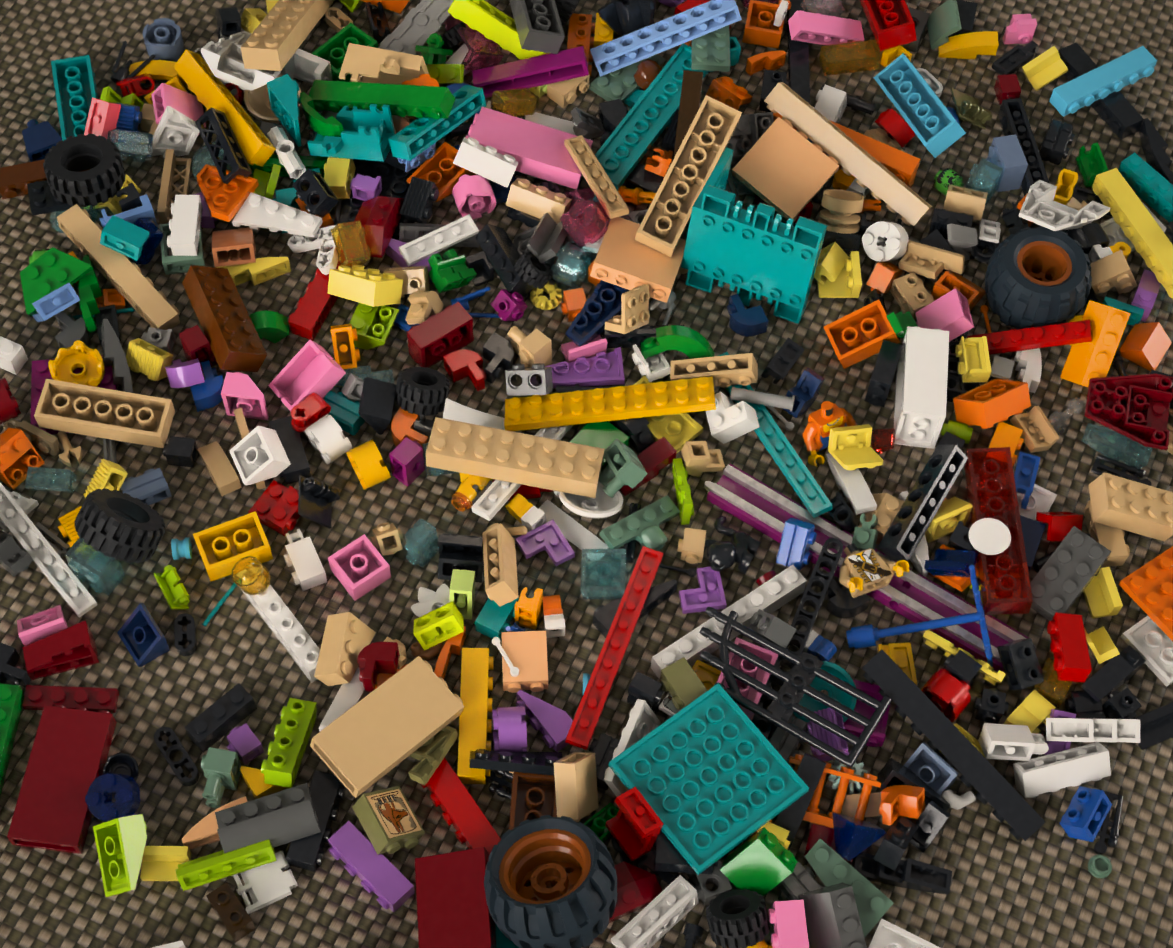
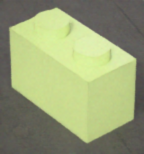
M453 569L449 590L450 602L453 601L464 619L472 620L475 602V571Z

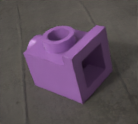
M357 174L350 183L353 198L367 201L379 196L382 191L381 177L377 176L375 179L367 175Z

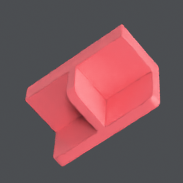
M92 98L84 135L94 134L97 137L100 135L105 137L106 140L109 139L113 142L121 104Z

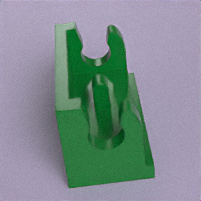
M1093 143L1091 149L1085 152V146H1082L1078 156L1075 158L1086 188L1092 187L1096 175L1109 171L1098 143Z

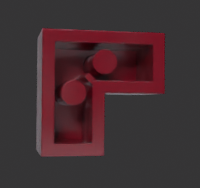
M198 325L187 328L179 333L184 354L188 361L198 358L202 371L201 362L209 360L211 367L218 364L209 341Z

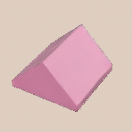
M61 605L17 620L18 635L24 646L68 628Z

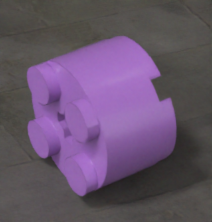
M525 706L497 707V709H492L493 728L497 730L493 731L494 751L527 752V726L524 720V715H526Z

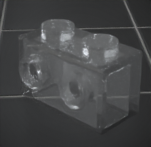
M804 0L800 4L805 12L820 13L828 16L840 17L845 11L841 0Z

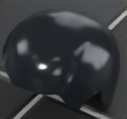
M126 753L111 755L103 768L104 779L112 788L123 790L131 787L139 776L137 761L130 754Z

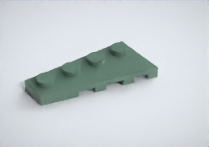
M819 839L804 856L826 887L842 882L852 886L865 938L894 902L822 839Z

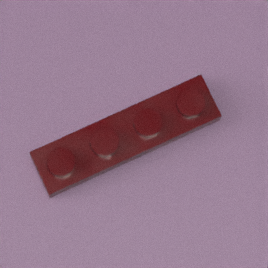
M26 685L22 706L24 710H43L44 705L52 706L53 704H59L70 709L82 707L93 712L106 710L110 713H116L119 691L117 688Z

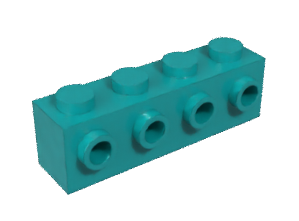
M1134 152L1121 162L1118 169L1130 187L1136 191V195L1169 223L1172 222L1173 185Z

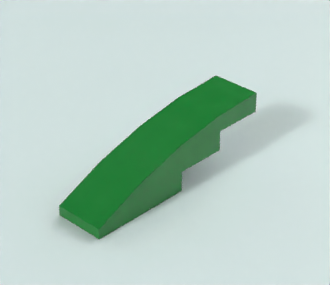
M88 254L84 255L83 261L93 267ZM94 269L79 280L80 307L89 333L97 330L92 315L100 313L95 298L103 296Z
M901 311L897 314L892 312L886 315L897 337L904 338L907 326H917L910 311L904 314Z

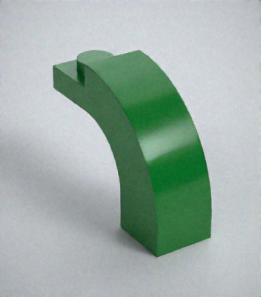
M668 325L656 328V337H649L641 343V353L645 359L667 350L683 352L690 359L714 357V351L706 338L699 332L685 326Z

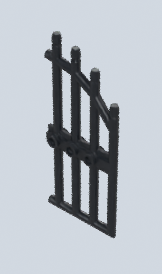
M707 607L705 613L724 624L722 635L711 632L708 628L702 627L699 633L719 645L720 659L706 651H702L700 657L722 670L729 688H726L721 683L719 684L735 703L847 767L852 768L892 700L887 696H883L881 701L871 697L821 669L824 662L820 661L818 657L803 652L800 657L737 622L736 620L739 616L737 612L731 611L729 616L717 612L712 607ZM732 629L796 664L791 673L784 672L729 641ZM729 651L784 681L779 692L730 665ZM816 676L876 710L870 719L864 717L811 687L810 685ZM735 678L773 699L768 709L766 710L742 696ZM804 694H807L865 728L861 735L857 737L800 705L799 702ZM793 712L854 745L849 755H845L789 723L788 720Z

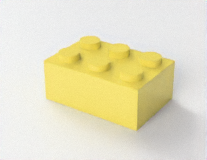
M353 264L352 267L338 266V269H330L327 294L373 307L401 304L403 279L396 278L393 273L381 274L378 269H364V266L359 264Z

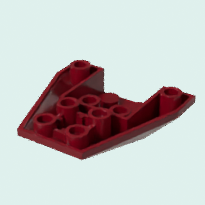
M1154 373L1092 378L1089 380L1084 416L1146 447L1167 451L1170 430H1167L1170 402L1173 398V377Z

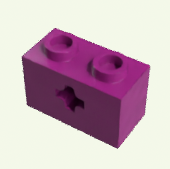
M406 437L389 454L392 476L407 487L425 470L423 448L415 440L412 441Z

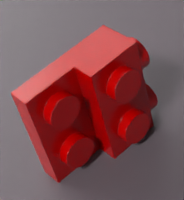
M273 480L248 513L256 511L262 524L285 536L288 531L293 530L297 519L301 516L298 514L299 490L292 486L287 488Z

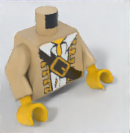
M853 543L844 549L847 557L840 568L839 582L847 587L851 596L855 598L888 586L894 573L901 577L903 576V571L909 572V563L906 560L889 561L871 548L860 552Z

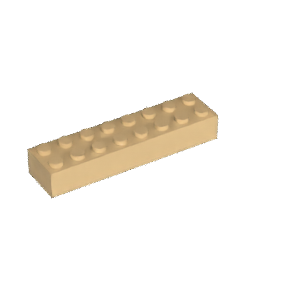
M279 0L241 46L244 68L281 71L331 6L333 0Z
M707 95L705 96L637 230L636 241L672 257L690 221L693 205L726 149L739 123L742 112Z
M435 417L426 450V466L595 498L605 449Z

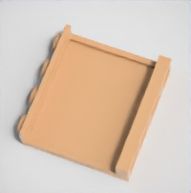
M778 117L732 169V175L769 206L775 207V211L786 220L792 218L795 221L798 214L831 176L838 172L839 165L834 157L825 155L823 149L818 144L809 142L807 140L808 137L803 132H797L793 129L791 122Z
M621 217L611 219L595 258L590 276L628 290L647 284L649 285L651 298L667 303L683 258L686 240L680 239L672 257H669L635 240L637 230L641 224Z

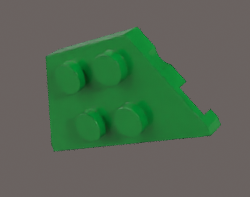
M52 247L20 272L26 313L30 317L37 313L32 305L33 302L68 282L72 286L94 268L90 264Z

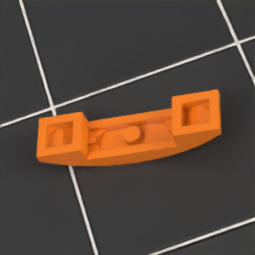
M465 626L464 632L445 642L435 666L434 673L438 677L445 679L451 654L461 655L466 638Z

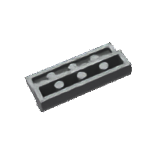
M307 783L215 812L218 824L217 831L224 854L268 839L274 848L321 832Z

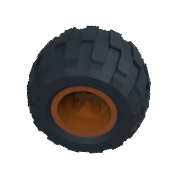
M1038 226V228L1026 227L1007 237L995 249L985 274V293L993 314H997L1000 321L1006 326L1016 329L1068 323L1074 316H1077L1086 303L1092 283L1089 257L1083 253V246L1077 240H1073L1067 236V233L1061 230L1053 231L1043 226Z

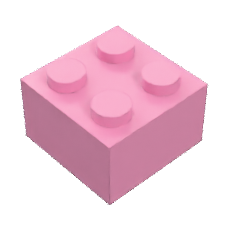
M365 534L328 557L330 570L354 601L391 578L390 565Z

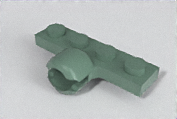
M667 495L601 530L599 535L611 551L632 540L638 541L642 547L645 546L659 551L668 541L659 525L678 516L680 510Z

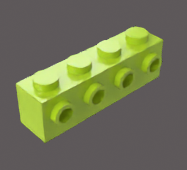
M289 698L287 706H283L281 723H277L275 727L274 742L270 741L268 746V759H264L261 766V773L264 774L265 784L287 788L293 787L317 719V702Z

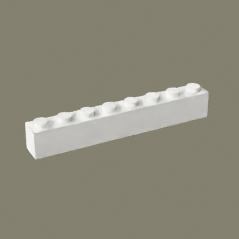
M791 565L721 611V613L729 616L731 611H735L739 615L736 621L749 627L751 617L759 609L771 614L802 594L807 580L794 565ZM714 617L704 622L654 655L651 661V669L660 679L662 669L683 657L692 667L697 659L702 660L700 657L702 651L711 654L719 649L718 644L699 633L701 628L705 627L710 629L711 632L722 635L724 624L715 620ZM732 629L729 641L740 635V633Z

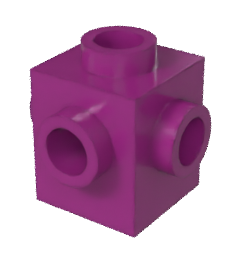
M501 289L490 304L498 312L499 318L504 321L519 320L528 307L519 293L513 292L511 294L507 289Z

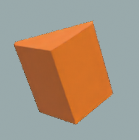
M1160 322L1139 323L1133 326L1119 351L1123 358L1151 371L1157 369L1172 342Z

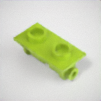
M167 565L163 573H154L170 609H189L190 595L187 593L183 583L177 584L181 580L177 569L172 565Z

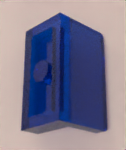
M937 549L934 560H925L924 569L937 576L970 577L969 566H976L978 554L975 551Z

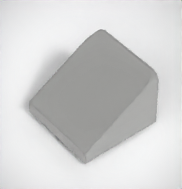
M351 373L341 390L346 397L360 402L364 380Z

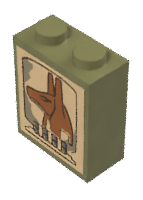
M400 786L362 794L352 806L377 855L387 852L388 854H393L402 848L411 849L418 845V840L425 833Z

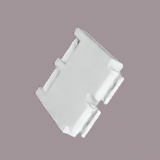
M283 851L275 853L277 861L231 875L237 883V892L239 895H242L246 904L245 910L248 914L291 895V889L298 886L291 869L282 872L289 868ZM238 874H241L242 879L245 883L244 886L242 885ZM247 892L249 893V895H250V897H251V900H252V902H253L252 905H251V903H250V901H249V899H248V896H247V894H246Z

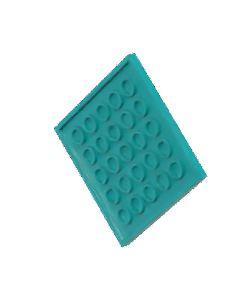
M719 683L609 762V767L628 790L636 786L664 825L661 831L697 875L809 791V787Z

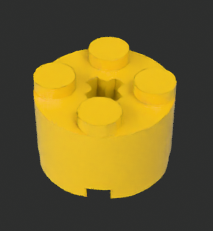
M373 439L346 452L363 490L391 478Z

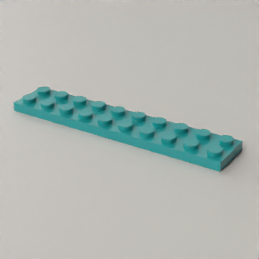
M684 43L595 154L617 190L670 123L677 109H679L684 70L703 72V79L709 72L691 70V47Z

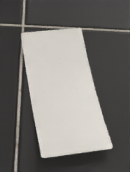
M448 398L445 399L443 419L505 430L503 417L472 409Z

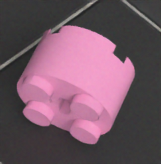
M462 175L452 190L457 209L462 217L470 214L472 219H478L482 217L481 214L485 212L489 214L496 207L497 202L490 181L480 175Z

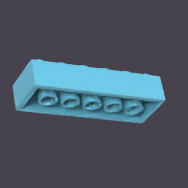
M904 53L873 77L934 158L966 134Z

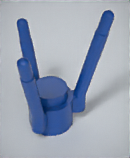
M486 287L463 297L451 299V305L459 302L465 310H470L468 301L485 295V292L491 288ZM469 313L471 317L499 318L498 314Z

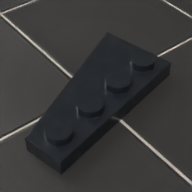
M477 749L476 751H470L469 768L554 776V762L562 759L563 756L562 752H508Z

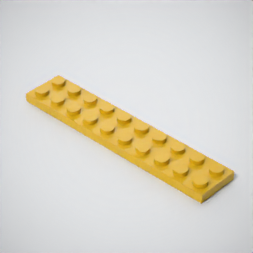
M713 376L528 397H513L505 399L504 427L507 431H522L716 410Z

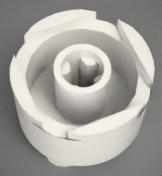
M876 222L869 226L862 236L863 248L866 254L871 259L879 262H891L900 259L906 253L907 243L909 242L906 230L900 224L894 222Z
M326 414L304 430L310 439V444L315 450H319L320 456L327 465L353 448L348 437L345 438L342 428L329 414Z

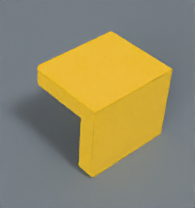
M901 45L883 51L880 64L887 67L902 53L911 61L912 54Z

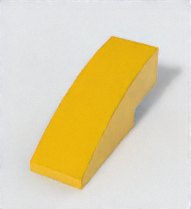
M998 31L971 32L948 37L949 42L938 47V57L975 60L977 55L996 56L999 46Z

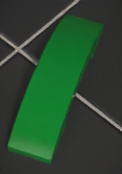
M305 92L300 93L301 105L309 126L324 137H341V132L344 131L342 123L333 116L325 119L316 111L313 99Z

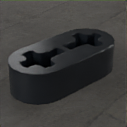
M188 613L178 615L174 621L175 647L182 656L192 655L197 648L196 624L192 615ZM184 621H188L187 631H184L182 628ZM184 638H187L189 642L186 649H183L182 646L184 645Z

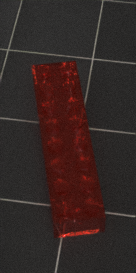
M1010 447L966 449L965 455L968 459L964 465L968 500L973 506L970 512L972 525L980 519L993 518L1004 523L1011 534L1010 545L1000 554L986 555L975 549L984 614L1029 613L1033 599Z

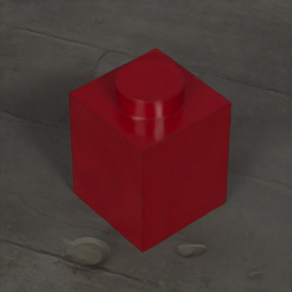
M1016 74L997 76L994 90L999 105H1001L1002 100L1020 97L1021 88Z

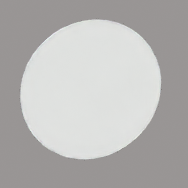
M983 518L976 521L970 527L969 541L977 551L986 555H996L1008 548L1011 542V534L1008 527L1001 521L993 518Z

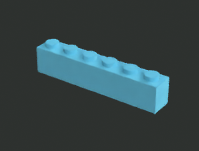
M1141 46L1054 88L1049 102L1063 117L1070 113L1073 114L1078 109L1090 106L1094 101L1104 99L1109 94L1115 91L1118 92L1123 87L1129 84L1132 85L1143 77H1149L1154 72L1157 60L1144 46Z

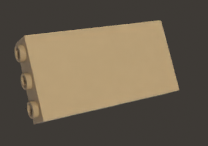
M418 656L312 737L310 747L350 793L357 798L460 716L464 709L463 701L457 694H453L448 689V685L443 678L438 677L433 672L430 663L426 660L423 661Z

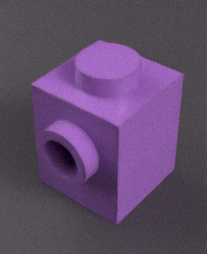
M246 723L232 729L227 736L229 745H227L228 750L237 752L244 765L264 753L261 742Z

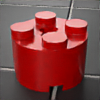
M943 668L935 672L920 689L952 723L971 701L968 683L963 680L959 681Z

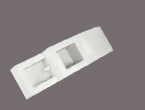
M1040 348L1016 351L1014 361L1017 362L1015 370L1020 371L1017 380L1027 382L1029 392L1035 393L1040 383L1042 372Z

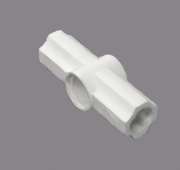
M273 127L267 133V138L276 148L275 152L278 155L279 163L285 167L290 178L297 180L306 171V168L295 151L294 143L288 139L283 128Z

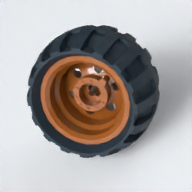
M551 815L540 816V818L530 821L527 819L514 829H509L505 832L500 842L494 845L491 850L484 876L487 906L500 931L519 948H586L593 943V939L599 934L602 935L609 924V917L612 918L616 907L618 882L611 855L597 835L581 822L578 824L570 817L561 816L560 818L551 817Z

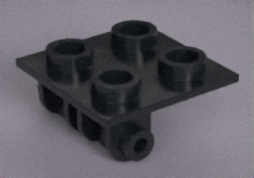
M300 475L298 514L331 528L332 502L340 499L341 494L339 490L330 488L328 484L319 482L313 477L305 478Z

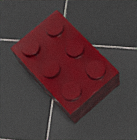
M459 302L447 306L440 313L430 316L423 323L415 325L407 331L409 355L419 367L429 368L443 360V356L460 350L474 341L473 318Z

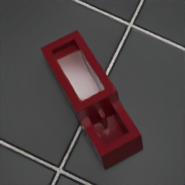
M665 437L653 443L637 456L648 474L633 489L628 485H624L620 489L624 496L659 475V470L672 463L673 459H676L677 451Z

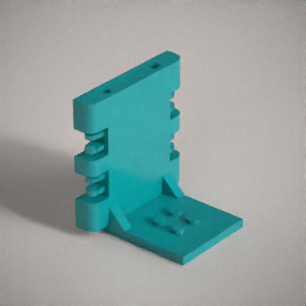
M726 147L692 208L681 264L682 268L688 269L686 285L711 293L717 280H719L718 287L723 288L725 283L730 284V291L734 292L736 287H738L737 294L743 305L749 307L755 293L756 300L758 301L763 296L768 297L767 304L772 305L774 300H776L774 316L799 324L809 297L827 225L800 216L794 227V219L789 218L787 223L781 222L782 215L777 214L774 220L775 207L761 202L755 213L754 205L750 204L747 210L742 209L743 202L738 200L734 206L736 194L725 191L734 150Z

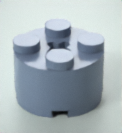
M158 18L154 20V23L150 25L148 23L144 27L143 39L149 57L154 54L155 58L153 60L174 62L179 60V56L184 51V42L179 25L175 24V21L168 18Z

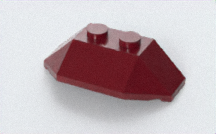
M377 196L362 203L349 231L363 256L383 258L401 219L399 211L404 198Z
M625 861L615 865L618 882L617 902L612 918L609 917V923L647 906L662 892L661 886L654 874Z

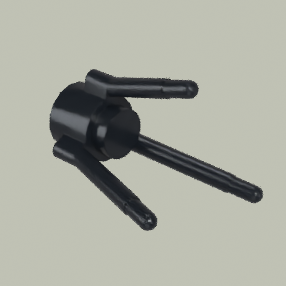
M124 41L115 66L111 70L113 74L110 79L116 84L120 80L136 76L155 58V55H151L130 74L128 69L132 64V60H129L125 67H119L127 45V41Z

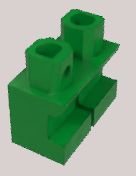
M454 249L448 250L443 254L444 261L439 253L433 254L428 259L432 268L428 274L439 294L466 286L477 275L473 268L469 269L465 264V255L458 256Z

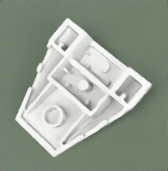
M242 31L230 35V38L226 40L225 38H220L217 43L213 41L208 42L202 48L201 53L214 76L220 78L225 83H232L243 90L252 91L266 85L267 82L276 79L280 75V71L244 68L241 46L252 33Z
M1038 180L1030 186L1019 217L1053 231L1077 229L1100 219L1110 211V207L1091 201L1078 211L1054 201L1057 186Z

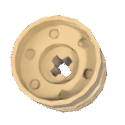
M824 190L821 206L826 209L820 211L819 216L821 218H819L818 222L827 225V231L843 234L858 232L860 216L855 213L862 212L864 197L861 194L848 190Z

